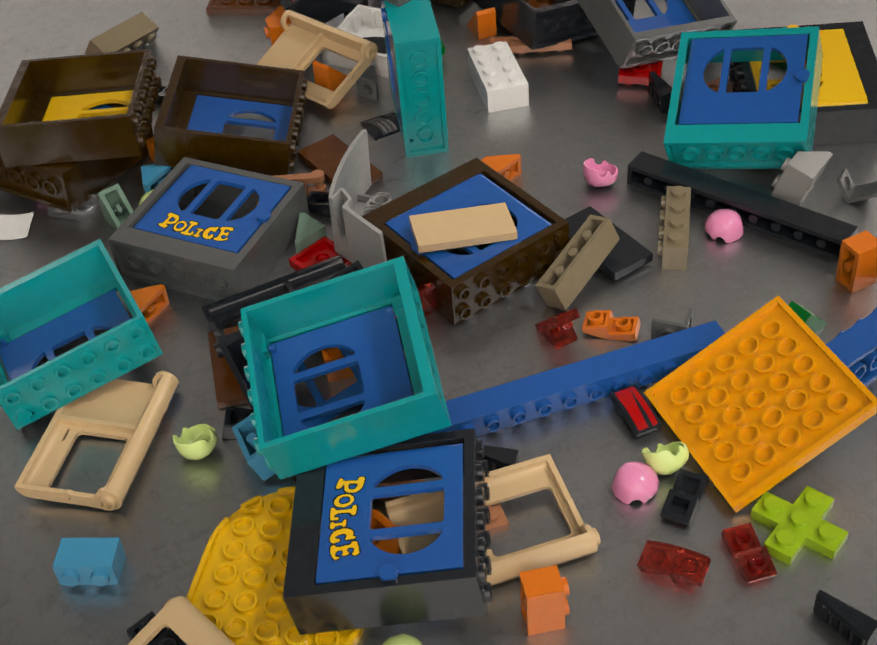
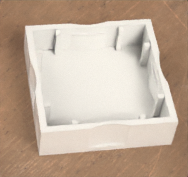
M359 4L336 28L361 38L384 37L381 9ZM321 51L322 63L350 70L357 64V62L331 51ZM377 53L376 58L370 65L375 66V75L389 78L387 55Z

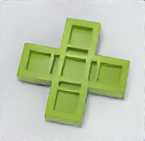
M806 486L792 504L766 491L751 509L750 515L751 518L774 529L764 542L762 551L788 565L792 564L804 546L834 559L846 542L849 533L824 520L833 507L834 498L810 486Z

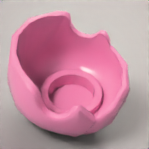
M589 158L583 162V176L586 182L593 187H606L617 180L618 168L615 165L608 164L606 160H603L601 164H596L593 158Z
M716 210L705 221V231L709 233L713 240L721 237L726 243H731L739 240L743 235L742 219L733 210Z
M632 461L624 463L616 471L611 488L615 497L627 505L634 500H640L644 504L648 499L656 495L660 482L655 470L648 464Z

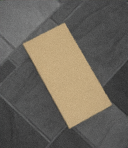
M505 202L409 216V224L418 253L517 239L518 232Z

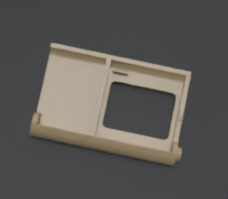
M550 454L490 471V477L485 478V482H488L490 489V500L486 501L485 506L495 505L546 489L552 493L570 530V534L503 556H495L491 549L486 550V556H490L492 575H487V582H490L491 586L518 578L519 572L559 565L597 552L598 545L601 544L599 533L595 527L591 528L589 524H584ZM444 491L412 494L385 502L387 517L397 527L441 522L444 520ZM441 533L398 538L401 554L413 553L429 546ZM464 534V569H465V534Z

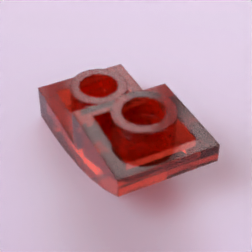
M751 522L724 529L721 532L724 544L747 584L777 576L778 573L766 545L761 547Z
M647 540L637 566L642 573L669 576L673 583L702 587L711 559L706 555L687 548Z

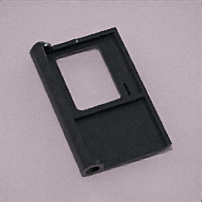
M341 255L202 307L205 318L217 341L213 345L218 357L225 358L219 346L240 333V330L225 335L221 326L241 318V308L323 282L346 267Z

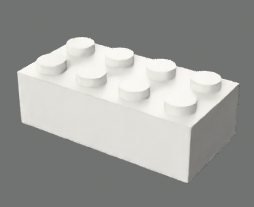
M507 41L467 48L468 70L488 113L529 106L528 82Z

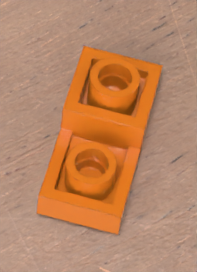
M594 310L586 312L582 331L608 340L637 341L641 323L639 316L613 317L612 310Z

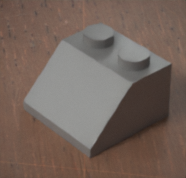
M798 151L792 159L788 157L780 169L784 171L783 174H778L772 183V186L775 188L771 196L799 206L817 183L833 154L830 152Z

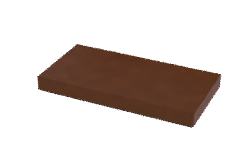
M210 0L206 7L207 15H270L282 4L280 0Z
M332 134L297 151L298 158L313 170L324 171L325 180L331 184L340 161L349 146ZM370 163L371 183L374 184L383 179V172Z
M239 326L226 328L223 331L225 335L238 331ZM212 331L208 332L218 409L226 408V406L232 407L247 404L248 401L228 362L225 361L224 357L219 358L213 344L217 343Z

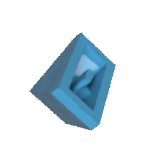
M155 163L141 166L145 194L155 189L174 167L155 165Z

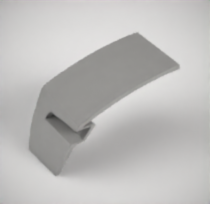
M365 129L357 135L341 159L332 180L328 196L335 252L351 263L359 260L363 268L386 262L387 258L383 232L362 216L392 201L391 195L387 192H379L373 196L364 195L372 185L368 136Z

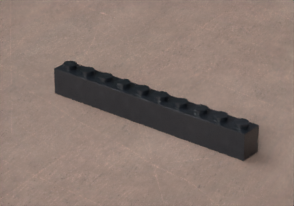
M643 151L628 164L627 184L660 196H666L667 186L691 187L690 207L710 214L719 209L733 210L740 215L745 227L839 260L842 240L854 236L858 232V226Z

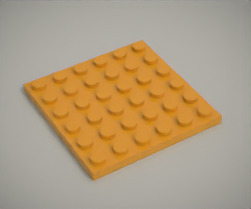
M779 295L643 392L678 439L687 445L689 453L735 513L877 413V398Z

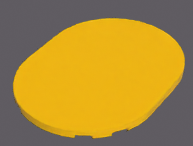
M295 486L278 488V492L265 496L257 495L242 503L240 509L229 518L225 517L219 523L205 547L186 598L236 645H357L365 628L300 635L283 600Z

